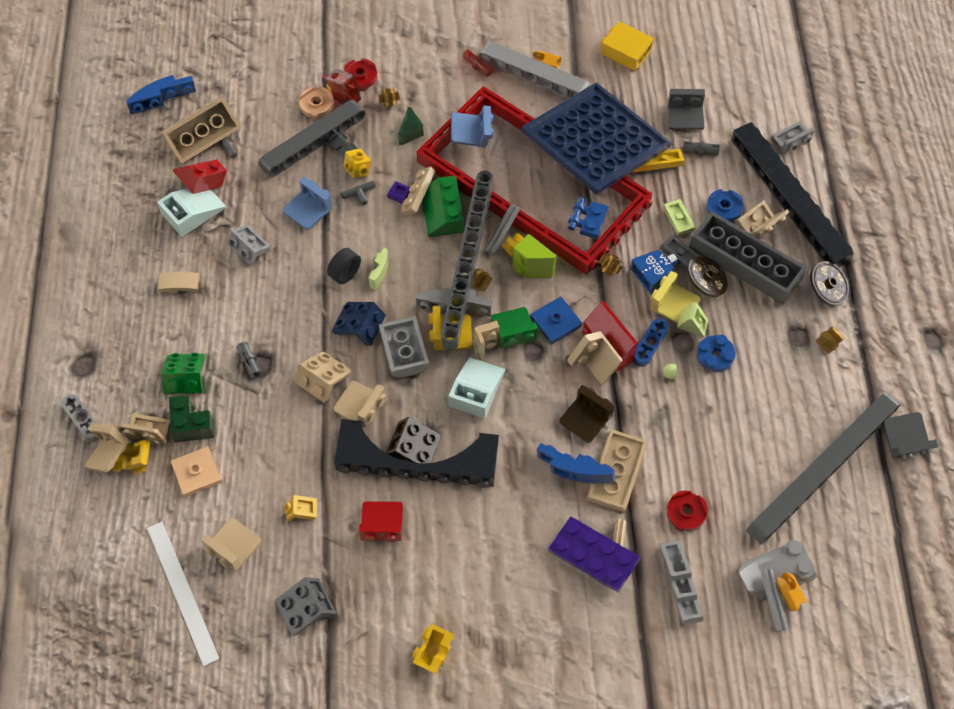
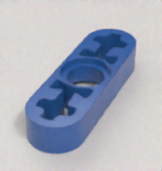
M655 319L637 346L634 363L637 366L644 367L649 364L666 336L668 323L664 319ZM662 326V329L659 330L658 334H655L656 328ZM647 339H653L656 342V344L654 346H649L646 344L645 341ZM644 350L647 351L645 358L639 359Z

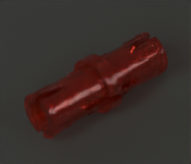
M469 49L464 51L462 58L472 64L474 69H478L487 77L493 73L494 68L484 62L481 56L475 55Z

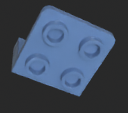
M484 105L479 116L452 113L451 141L455 144L486 148L489 139H492L494 129L491 128L493 122L491 106Z
M303 177L299 181L301 192L283 208V213L304 229L309 230L333 207L330 193L325 189L319 188L313 180Z

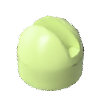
M667 364L663 368V375L668 379H676L677 364Z

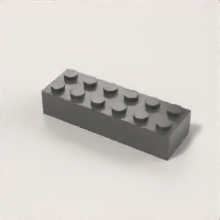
M712 211L694 232L689 245L698 254L712 260L721 268L783 305L802 281L807 269L806 266Z

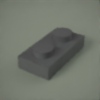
M674 234L660 248L668 256L674 254L678 264L685 270H687V265L693 258L701 257Z

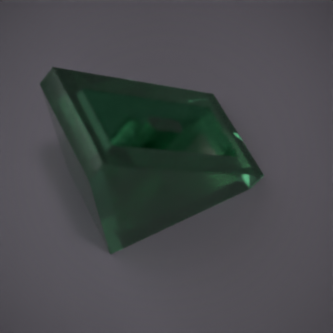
M411 107L407 108L398 132L399 145H404L424 136L423 124Z

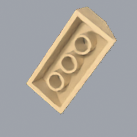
M219 96L164 129L160 134L182 164L240 129L241 126L225 99Z

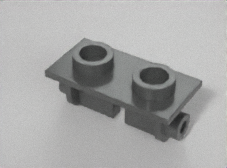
M334 128L332 129L335 134L328 137V143L338 151L343 159L346 151L358 149L352 142L348 143L346 141L348 137L341 130L337 132Z

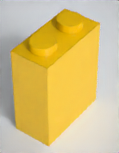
M619 21L615 26L611 27L608 36L603 37L601 40V54L636 71L651 52L654 38Z

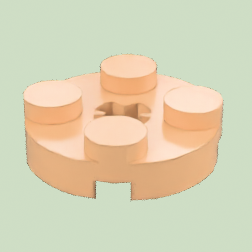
M311 87L300 95V110L304 115L311 117L313 120H319L334 109L333 95L326 88L315 89V87Z

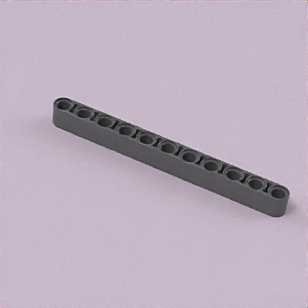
M487 170L480 171L476 176L441 331L442 347L448 351L455 350L459 345L491 199L493 175Z
M886 391L882 393L749 525L746 532L761 545L764 544L883 425V421L886 418H890L896 412L901 403Z

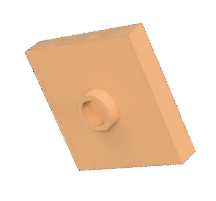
M209 446L171 460L184 497L222 483Z

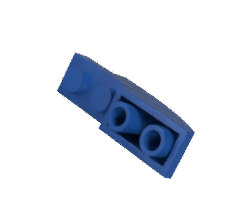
M174 75L146 85L128 98L126 102L130 114L164 106L163 100L194 93L196 88L192 76L175 80Z
M542 443L537 448L538 458L549 463L551 473L572 481L591 484L614 483L615 470L607 464L602 465L596 462L591 456H584L579 453L577 458L574 459L570 454L560 453L553 446H546Z

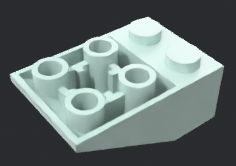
M186 188L171 192L157 202L162 216L181 237L227 208L212 190L192 194Z
M469 357L448 396L449 407L485 419L505 369Z

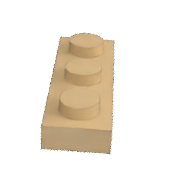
M431 166L417 172L416 180L410 187V193L404 200L403 208L400 212L405 217L417 213L435 173Z

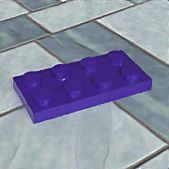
M571 516L548 548L550 553L617 593L640 561L639 555Z

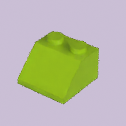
M530 234L513 247V269L517 274L523 275L525 278H552L555 276L556 255Z

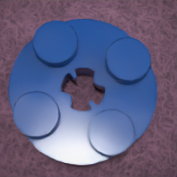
M719 189L710 194L706 211L708 214L712 211L729 222H733L741 216L743 200L735 191ZM720 204H728L729 206L728 208H723Z
M712 335L699 342L696 357L703 368L712 369V372H723L732 365L736 351L725 335ZM713 351L720 352L719 357H715L716 355L713 356L711 353Z

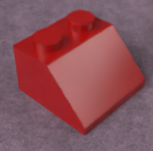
M216 159L174 168L173 172L192 194L222 187L227 170Z

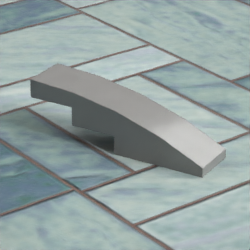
M680 540L660 544L666 573L682 625L702 622L704 616L697 600L698 594L691 578L692 572Z

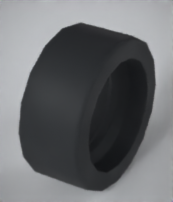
M350 248L341 249L329 262L327 275L338 284H345L357 273L361 264V257Z

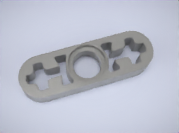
M74 394L65 396L62 400V407L84 438L89 442L99 440L94 434L89 433L86 428L91 423L97 424V422L80 399ZM70 402L75 404L77 408L75 411L69 405ZM81 414L87 415V418H86L85 421H83V422H78V421H77V417H78L79 415H81Z

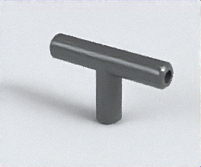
M370 181L341 192V197L344 199L357 194L361 204L366 205L368 200L364 191L375 188V182Z

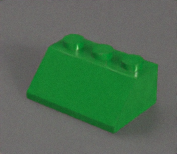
M456 176L437 178L429 184L422 199L428 237L463 233L464 217Z

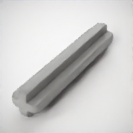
M511 204L485 248L488 253L494 255L520 211L516 205Z
M771 568L761 571L775 629L783 631L788 629L774 572Z

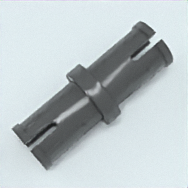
M684 141L683 152L698 153L699 155H719L720 144L704 143V141H700V143Z
M239 343L236 348L242 358V365L246 367L249 373V377L251 379L260 377L262 372L256 363L257 358L252 354L248 343Z

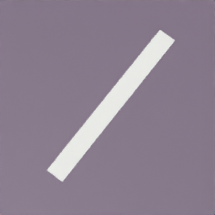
M163 522L148 527L147 530L203 666L218 660L219 656Z

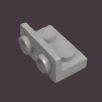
M248 224L235 228L230 232L228 245L249 265L254 264L257 256L270 251L271 245Z

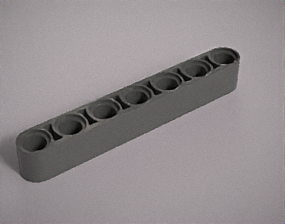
M355 100L347 101L263 155L259 159L258 165L269 177L277 176L326 144L328 137L335 134L332 130L333 128L337 132L340 130L344 132L360 122L365 117V110Z

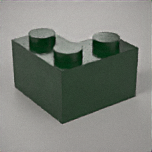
M189 395L169 397L170 433L175 443L214 438V423L210 410L193 412V404Z

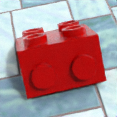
M363 502L362 521L359 524L360 540L367 542L402 541V502Z

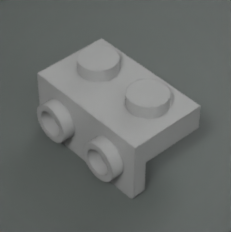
M799 121L773 134L770 140L782 154H785L789 151H794L802 144H808L812 140L815 130L813 128L807 130Z

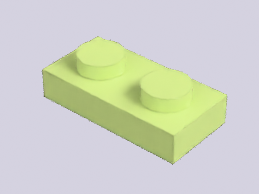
M681 199L664 204L663 209L677 236L695 231V225Z

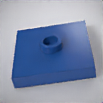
M561 296L530 314L532 321L536 322L537 327L551 345L583 325Z

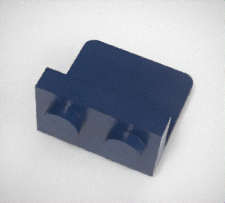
M347 302L343 306L332 332L338 335H356L365 346H371L379 331V325L383 323L386 314L375 302Z

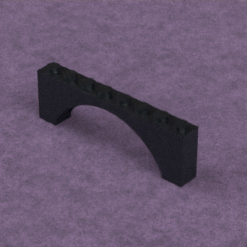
M341 419L334 465L335 469L341 473L357 472L361 475L377 474L380 477L416 478L424 482L435 480L444 484L455 482L463 486L475 484L479 487L487 488L494 486L499 435L479 433V437L469 447L455 456L432 463H412L394 458L379 449L363 431L361 421Z

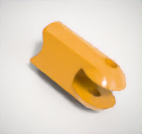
M543 51L533 52V59L557 69L560 68L561 56Z
M783 573L782 578H777V587L790 611H797L802 603H807L798 582L792 574Z

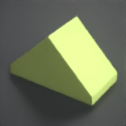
M693 302L681 310L677 327L704 337L708 319L697 302Z

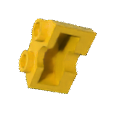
M140 440L134 443V445L127 444L125 451L115 461L112 471L121 473L122 470L132 471V474L145 472L148 464L150 441Z
M431 624L429 628L426 627L421 636L424 642L421 648L416 647L412 659H414V664L437 674L440 665L444 664L451 649L450 643L454 639V634Z

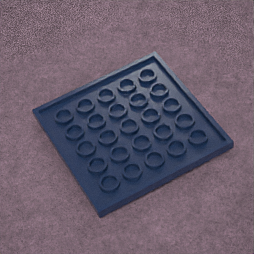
M597 82L525 124L521 132L596 195L664 152L671 145L667 138Z

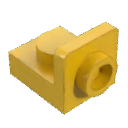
M294 495L285 504L284 512L287 514V521H292L294 517L315 520L317 517V498Z

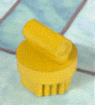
M516 233L513 239L509 236L501 246L513 258V247L523 237Z

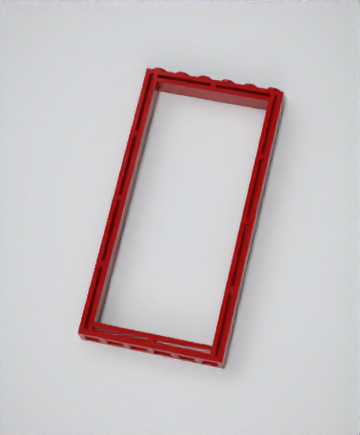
M484 86L456 112L478 115L484 105L491 106L492 113L519 130H522V126L535 119ZM450 118L416 151L417 162L425 168L431 166L435 170L434 174L440 178L456 176L458 190L472 198L476 180L438 156L451 142ZM626 176L611 185L610 188L632 201V203L586 253L521 210L511 225L526 235L530 234L551 252L587 275L591 270L596 269L601 257L608 255L610 248L619 243L621 236L629 232L632 224L639 221L644 210H649L653 203L651 201L653 193ZM492 191L488 210L503 218L511 203Z

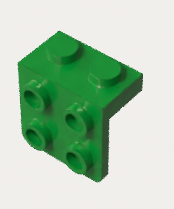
M526 307L496 313L491 316V321H497L499 325L498 343L500 349L537 340L538 328L536 322H531Z
M196 352L167 355L161 371L163 394L202 393L203 382L201 372L205 355Z

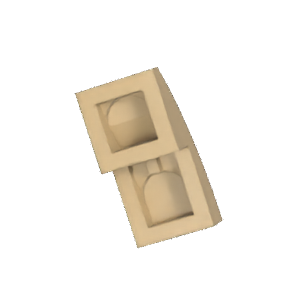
M159 273L158 291L177 294L178 290L197 293L199 273Z

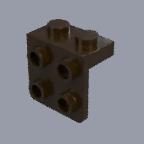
M582 384L577 391L576 400L562 415L559 423L585 442L591 443L613 416L614 405L610 400L597 395L592 388L585 387Z

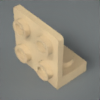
M600 331L585 335L567 361L571 366L585 363L602 385L607 382L621 364L622 358Z

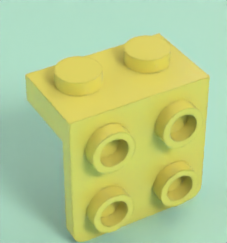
M671 271L668 276L662 278L659 290H654L650 298L652 300L651 310L678 324L681 310L693 302L699 304L701 298L677 285L678 274Z

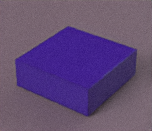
M395 181L387 194V198L403 204L410 193V187Z

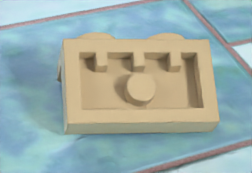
M497 321L475 327V335H472L474 342L472 347L475 355H479L480 360L484 359L485 348L490 349L498 344L499 325Z

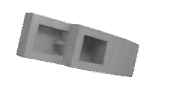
M451 288L437 289L418 294L416 296L417 308L423 311H433V306H440V313L445 315ZM471 289L466 312H474L481 316H491L493 300L476 297V290Z

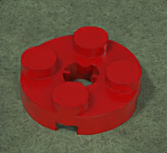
M361 59V61L356 62L352 60L344 67V82L353 89L364 92L377 81L378 73L376 66L368 59Z
M688 490L675 493L668 502L666 509L668 520L678 531H693L700 528L705 523L708 513L707 503L699 494L697 496ZM684 507L692 509L690 515H686L682 512L684 510Z

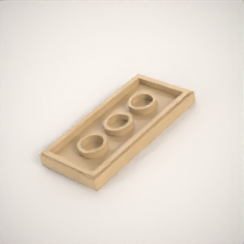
M610 429L599 463L602 465L607 464L615 470L614 483L591 484L586 500L625 513L648 441Z

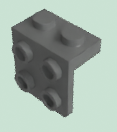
M920 412L890 417L883 421L892 458L901 456V459L914 457L913 454L919 452L920 456L933 453L932 449L939 447L937 439L929 441Z

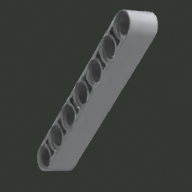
M488 41L478 54V58L482 63L566 98H571L590 86L582 78L491 41Z

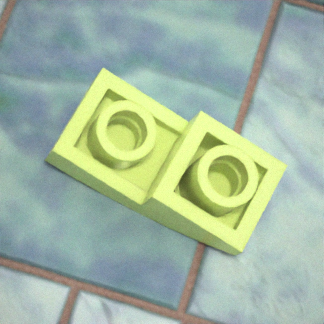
M386 248L374 257L375 269L370 272L368 277L370 288L375 291L383 281L388 268L389 259L388 249Z

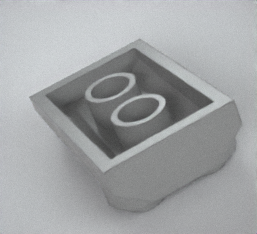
M416 316L379 325L392 376L397 378L422 373L430 367Z
M797 540L788 541L784 546L741 563V567L738 570L748 593L757 596L759 601L768 599L761 571L764 569H773L776 580L778 577L782 578L783 573H790L795 577L799 586L817 577L810 557L803 545Z

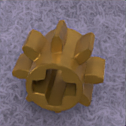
M394 88L381 90L382 94L378 95L379 102L384 103V107L397 105L396 100H400L399 91L395 92Z
M609 253L608 256L603 255L598 262L602 264L600 270L609 276H612L613 273L618 274L623 267L620 265L621 259L612 253Z

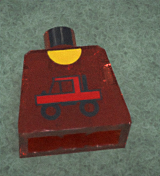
M334 69L330 74L326 73L323 75L322 82L326 84L327 89L332 93L333 99L343 105L349 100H355L358 103L361 100L355 75L339 69Z

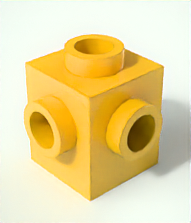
M362 149L346 151L343 164L345 170L353 178L369 175L372 163Z

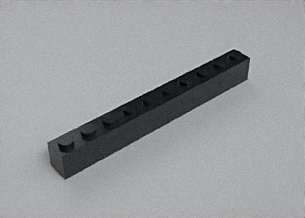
M750 122L734 129L731 139L733 144L782 208L789 211L788 216L821 259L831 262L839 268L850 263L854 254L851 246L843 240L842 235L839 231H836L830 219L822 213L819 205L815 204L811 199L809 192L804 190L800 181L790 172V168L783 163L779 154L771 147L769 141L762 136L759 128Z

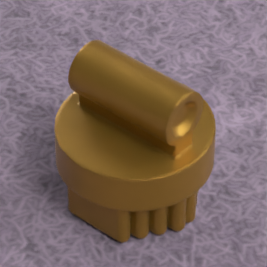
M475 269L472 288L485 292L493 278L485 270Z
M831 326L827 331H823L820 334V337L816 339V343L827 354H830L839 347V343L844 340V337L834 326Z

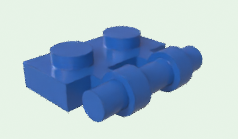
M580 197L573 207V215L568 220V229L574 231L576 227L581 228V235L598 239L609 206L591 201L589 207L584 205L586 200ZM580 214L586 215L584 220L579 218Z

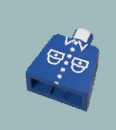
M656 250L632 259L630 269L651 295L655 289L658 290L661 287L660 282L662 278L668 276L671 271L674 272L673 266L678 263V260L674 254L665 257L661 251Z

